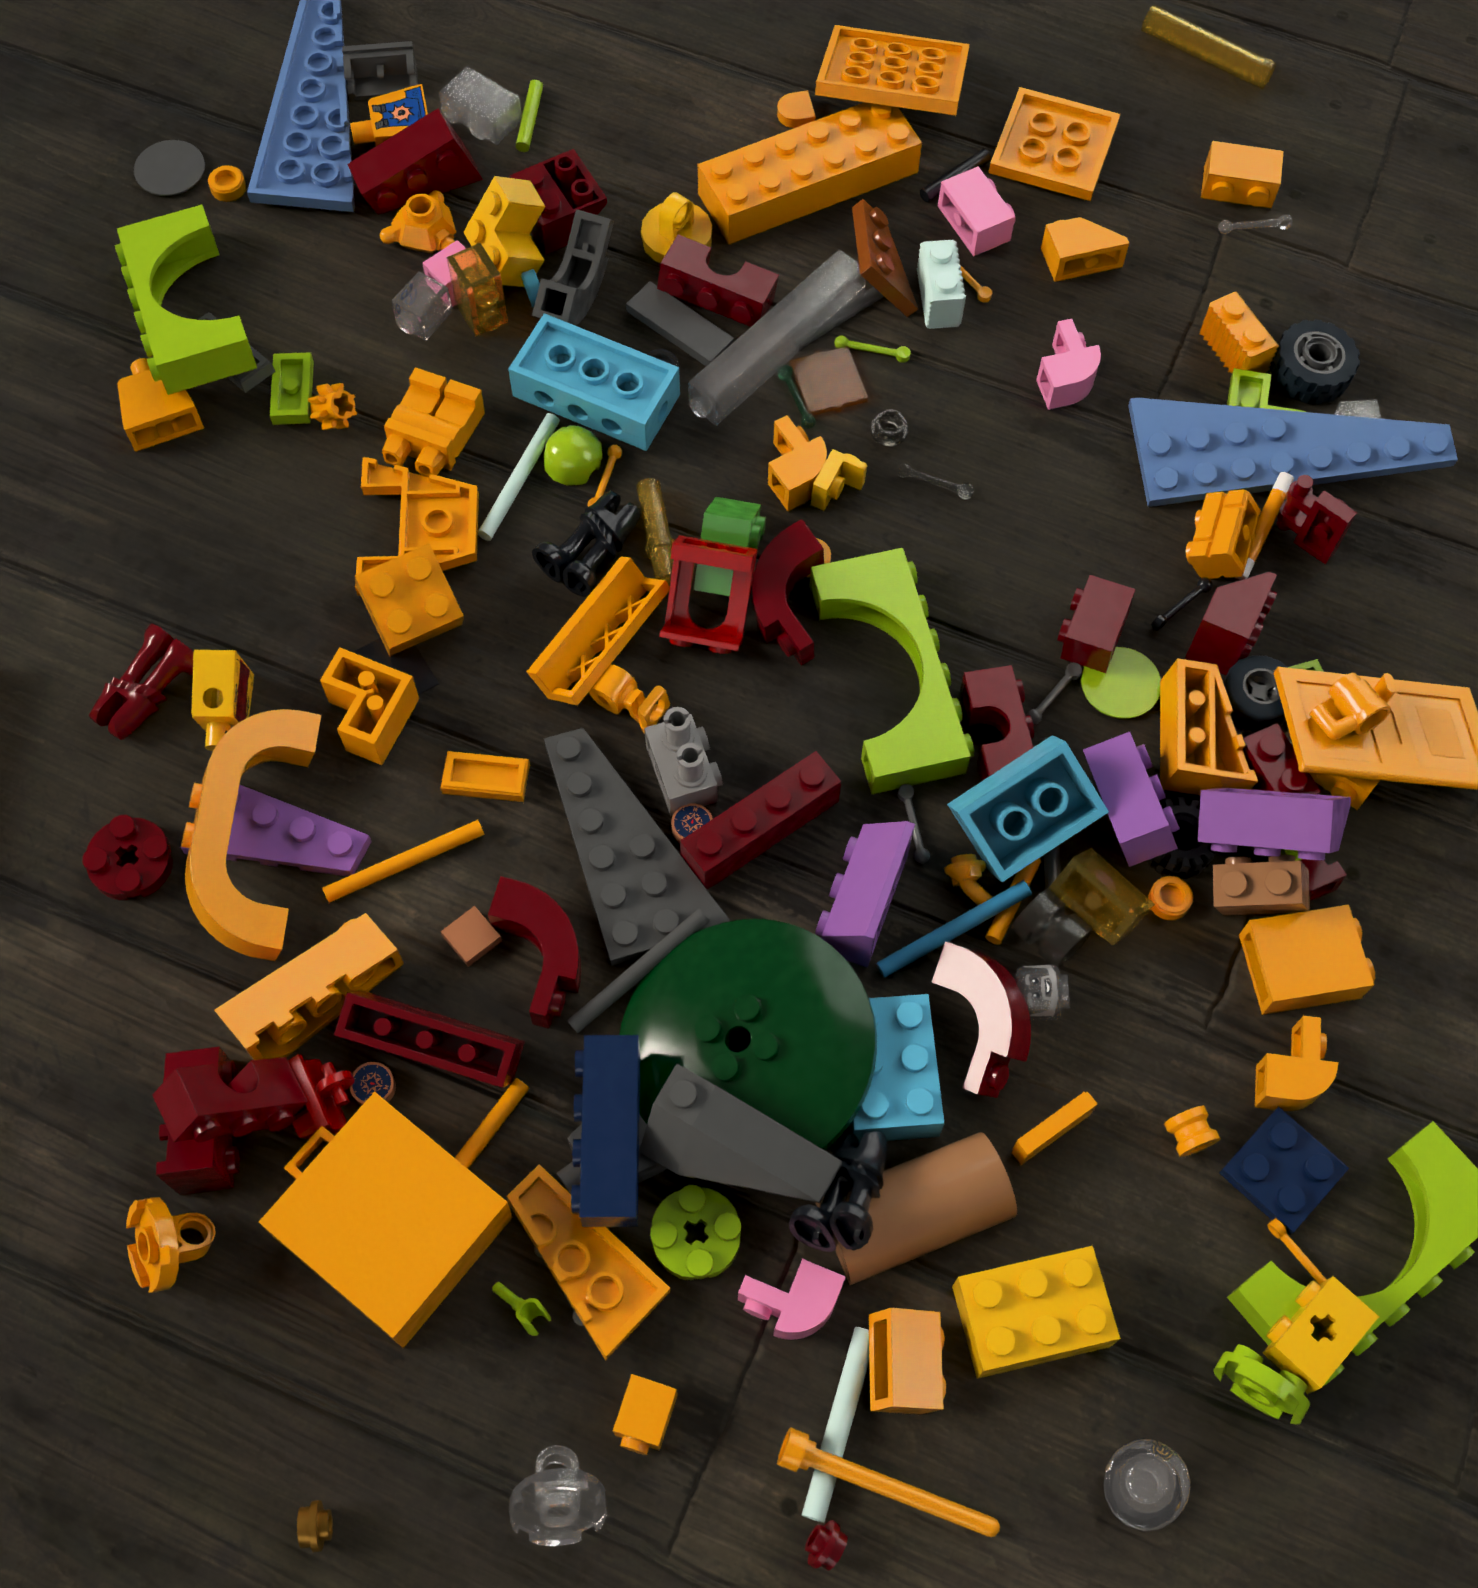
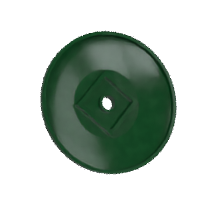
M741 919L724 922L705 928L687 937L640 981L626 1008L619 1035H639L640 1116L646 1124L648 1123L654 1101L676 1064H679L823 1150L830 1147L844 1133L858 1113L870 1088L877 1056V1031L873 1009L867 992L854 969L835 948L819 936L789 923L767 919ZM739 1031L750 1032L751 1042L744 1051L733 1052L730 1050V1039L735 1033Z

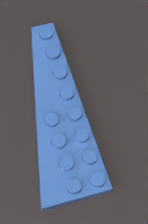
M341 0L299 1L247 191L251 203L354 212V181L347 165L352 162L347 80L344 78L342 46H344Z
M1131 398L1128 405L1148 507L1204 500L1207 493L1214 492L1228 494V491L1242 489L1250 493L1271 491L1280 472L1291 474L1294 477L1293 482L1297 481L1301 475H1308L1313 479V485L1451 467L1458 460L1449 424L1149 398Z

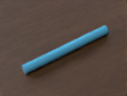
M1022 880L878 961L876 965L885 978L944 945L945 941L953 940L1031 896L1032 892L1028 884Z

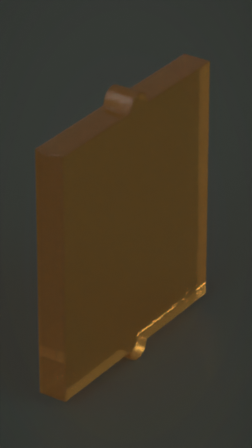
M848 346L826 352L817 350L814 355L790 360L791 371L809 416L833 410L841 412L842 408L868 402L867 393Z

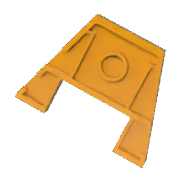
M363 458L361 477L363 495H401L398 556L429 543L442 571L477 561L479 492L476 485L434 474L426 477L409 472L407 467L394 465L392 468L378 464L376 459ZM398 556L357 557L356 575ZM355 584L357 595L361 596Z

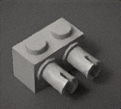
M672 707L665 713L664 722L644 728L646 748L670 816H673L679 807L690 803L702 806L716 803L717 787L723 785L717 763H709L705 751L710 750L703 726L696 728L692 714H689L686 709Z

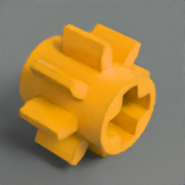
M327 383L316 386L318 395L308 398L311 411L310 418L321 422L322 430L348 428L349 422L347 419L357 415L355 411V395L345 391L343 383L332 384L331 386Z

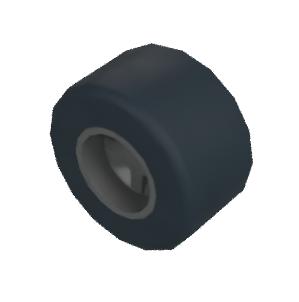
M1252 655L1239 660L1229 669L1223 683L1233 709L1230 716L1236 730L1251 735L1277 723L1281 726L1286 721L1274 671L1277 667H1288L1279 660L1268 656Z

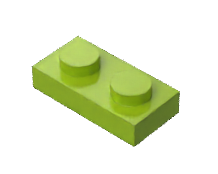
M311 352L273 354L275 372L272 374L270 400L272 424L311 423L310 402L308 401V398L312 397L314 361Z

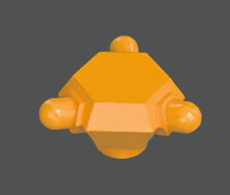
M434 190L429 195L415 194L407 200L406 205L394 217L391 225L381 230V241L385 244L398 242L405 248L427 253L443 250L454 243L453 239L455 238L456 229L450 209L444 203V195L440 191Z

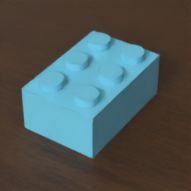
M1053 735L947 804L977 853L985 861L990 873L1001 882L1010 878L1109 812L1066 741Z
M929 994L869 998L876 1023L877 1056L870 1088L862 1106L849 1125L850 1133L855 1134L859 1141H861L864 1133L870 1131L884 1133L887 1141L939 1137L944 1126V1115Z

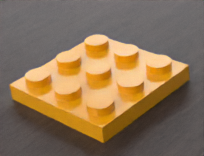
M1019 87L990 162L989 173L1091 201L1114 137L1120 114Z

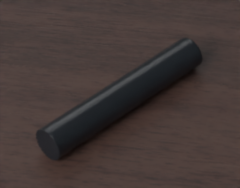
M982 149L922 188L920 190L921 198L925 202H929L939 195L942 181L975 167H982L990 162V153L986 149Z

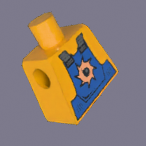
M422 84L371 98L368 101L371 120L350 123L354 145L375 142L377 146L426 116L428 112Z

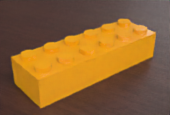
M864 102L699 163L698 195L728 245L918 173L922 142L899 107Z

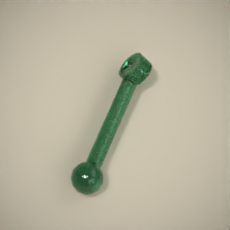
M783 365L778 370V377L786 382L802 416V426L806 429H811L816 423L815 417L808 413L792 379V367Z

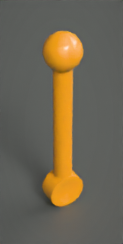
M961 266V276L977 292V299L983 303L989 302L992 297V290L986 286L982 287Z
M611 445L608 448L609 459L595 497L588 501V507L604 495L614 464L622 456L620 446Z
M1275 1218L1267 1224L1269 1231L1286 1245L1318 1284L1327 1280L1287 1234L1285 1226L1278 1219Z

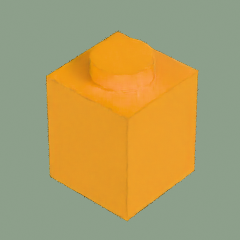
M631 1374L613 1428L614 1435L622 1438L620 1444L622 1448L642 1455H647L649 1448L660 1451L678 1396L677 1389Z

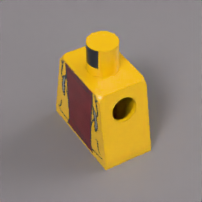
M194 650L191 713L192 718L205 730V749L210 751L214 750L225 733L242 720L248 718L250 714L254 674L236 650Z

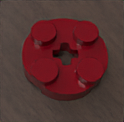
M128 815L116 816L109 824L102 827L89 842L82 858L89 879L96 888L107 897L119 901L128 900L127 897H135L140 894L142 897L154 893L168 879L173 865L171 845L164 832L149 820L132 818ZM136 851L135 856L138 858V861L134 865L126 863L123 867L119 866L122 862L120 858L124 853Z

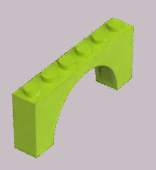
M203 205L117 228L121 243L114 246L122 265L121 271L135 311L133 313L141 334H143L140 335V338L149 358L147 362L154 381L162 380L169 395L257 369L240 316L218 320H196L175 315L161 307L166 292L179 276L193 266L220 255Z
M903 548L811 567L810 590L819 620L831 618L853 619L880 628L897 640L906 650L917 671L920 694L910 713L893 729L863 742L861 760L871 794L899 789L903 784L912 786L966 774L970 758L974 757L971 736L969 733L963 734L960 725L962 721L960 702L958 698L951 697L948 688L951 686L949 668L946 663H940L937 654L940 650L937 632L934 628L929 629L926 620L929 615L926 598L923 594L918 595L915 586L918 582L916 567L913 561L907 562Z
M1434 1121L1414 1135L1388 1158L1402 1178L1411 1199L1415 1223L1414 1239L1409 1258L1394 1281L1382 1291L1357 1296L1379 1318L1353 1348L1352 1352L1356 1356L1363 1353L1378 1339L1373 1331L1379 1325L1385 1322L1391 1327L1410 1311L1405 1302L1416 1292L1423 1298L1443 1281L1438 1275L1443 1268L1449 1264L1453 1269H1456L1475 1253L1469 1245L1478 1238V1168ZM1270 1261L1227 1296V1298L1269 1346L1272 1341L1266 1337L1267 1333L1283 1315L1291 1319L1301 1306L1295 1300L1306 1286L1290 1278ZM1315 1323L1313 1324L1315 1329L1311 1336L1319 1340L1318 1334L1322 1328ZM1340 1364V1366L1336 1369V1371L1331 1375V1377L1323 1386L1328 1384L1331 1380H1333L1337 1375H1339L1344 1370V1366L1342 1364Z

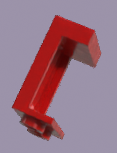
M679 535L672 543L670 559H674L665 624L660 630L659 637L668 638L669 642L676 646L690 647L693 643L707 645L708 650L720 654H730L732 650L738 651L744 639L758 549ZM695 563L733 570L725 621L713 629H705L698 626L692 621L689 614V601Z

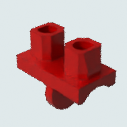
M295 1055L288 1062L308 1101L306 1103L307 1109L294 1116L293 1126L297 1135L300 1138L310 1139L320 1126H323L331 1134H337L347 1123L341 1107L349 1103L345 1091L354 1084L355 1080L350 1071L337 1072L332 1062L322 1065L320 1059L304 1060L302 1055Z

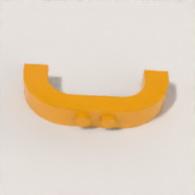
M280 709L261 712L242 720L225 733L217 743L209 759L202 783L193 784L189 808L196 809L194 823L186 822L181 847L189 848L185 869L187 896L194 914L207 932L226 947L246 956L276 961L282 951L289 909L257 903L246 898L234 887L228 876L226 856L240 779L247 770L264 762L278 761L308 767L316 750L321 720L320 714Z

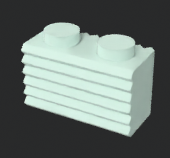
M954 240L924 241L920 244L917 275L925 325L929 329L958 327L962 322L966 295L964 294L962 271H960L961 265H959L960 259H958L957 242Z

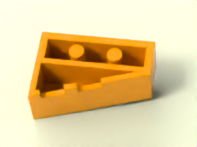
M1177 658L1160 680V783L1163 790L1201 796V790L1222 787L1252 789L1258 782L1255 771L1249 769L1242 750L1246 746L1242 734L1237 735L1230 716L1233 709L1217 664Z

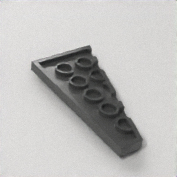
M584 728L544 738L547 754L611 966L641 958L698 908L710 921L699 931L730 921Z

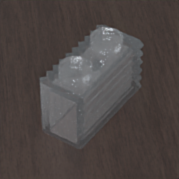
M469 66L464 67L439 91L441 110L446 119L451 123L459 122L466 126L480 140L486 138L495 145H499L500 140L503 141L504 137L508 136L509 132H512L518 123H521L522 112L518 95H514L512 91L509 92L506 88L503 89L501 85H497L496 82H492L490 78L487 79L485 75L482 76L479 72L476 73Z

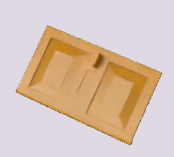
M1277 667L1274 671L1276 685L1299 766L1298 769L1301 773L1478 790V711L1470 688L1395 680L1389 673H1385L1381 678L1359 676L1361 680H1366L1382 700L1386 701L1391 707V712L1382 723L1369 732L1357 734L1353 731L1334 740L1330 739L1309 714L1316 706L1323 704L1336 721L1344 717L1334 706V700L1329 695V690L1335 682L1347 674Z

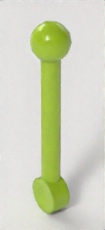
M843 335L836 337L834 341L835 347L839 350L852 348L894 356L901 363L907 362L911 355L910 349L906 346L892 349L850 341Z

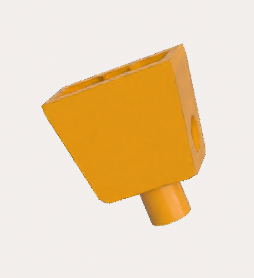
M140 358L132 362L130 369L133 375L121 378L117 383L123 427L135 452L204 429L195 404L188 392L183 390L168 395L162 380L154 381L148 366V358Z

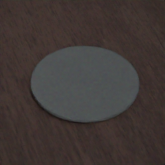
M165 140L149 146L138 156L134 164V176L139 186L145 191L159 196H172L188 191L200 181L205 170V161L200 150L194 145L181 140Z

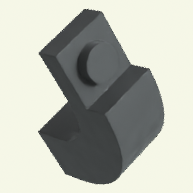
M576 209L563 261L552 279L541 278L532 316L541 318L545 313L575 326L584 319L596 298L609 260L605 256L614 220Z

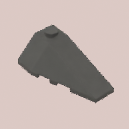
M676 1064L653 1103L639 1150L644 1156L679 1176L693 1179L699 1178L734 1187L740 1186L821 1203L843 1163L840 1159L679 1064Z

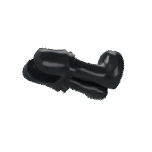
M610 490L594 504L585 508V513L580 516L581 523L562 545L558 547L551 542H540L532 550L533 559L540 569L553 581L559 583L563 578L566 588L572 593L588 596L597 585L595 573L606 557L613 560L616 552L621 551L625 540L637 525L642 509L630 502L615 515L619 508L621 497ZM595 539L596 543L580 561L575 560L590 541Z
M879 1131L866 1132L862 1136L861 1141L852 1133L841 1136L832 1155L843 1163L824 1195L820 1208L809 1204L802 1205L796 1208L790 1217L789 1229L797 1240L809 1247L827 1252L836 1250L838 1241L849 1250L861 1249L869 1242L874 1229L872 1217L869 1214L870 1202L872 1198L880 1197L879 1191L884 1186L883 1170L888 1148L884 1133ZM848 1192H852L849 1202H846Z

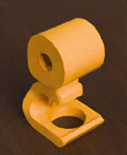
M610 665L589 691L591 697L601 707L618 715L624 708L629 710L630 716L639 723L644 734V728L656 725L670 707L667 692L662 686H655L645 699L643 691L638 689L637 682L631 674L616 665Z

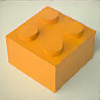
M429 543L355 575L356 587L389 656L463 624L464 615Z

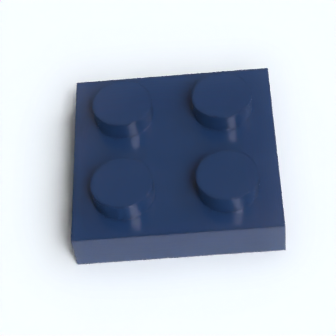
M1278 1106L1219 1174L1271 1220L1278 1219L1285 1226L1287 1234L1290 1236L1347 1172L1349 1167Z

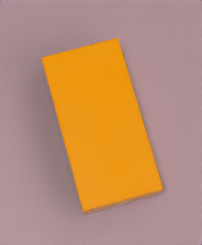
M447 751L441 783L442 794L524 802L530 768L529 759Z
M1083 1092L1020 1137L1012 1149V1154L1020 1165H1023L1089 1117L1097 1106V1102L1089 1092Z

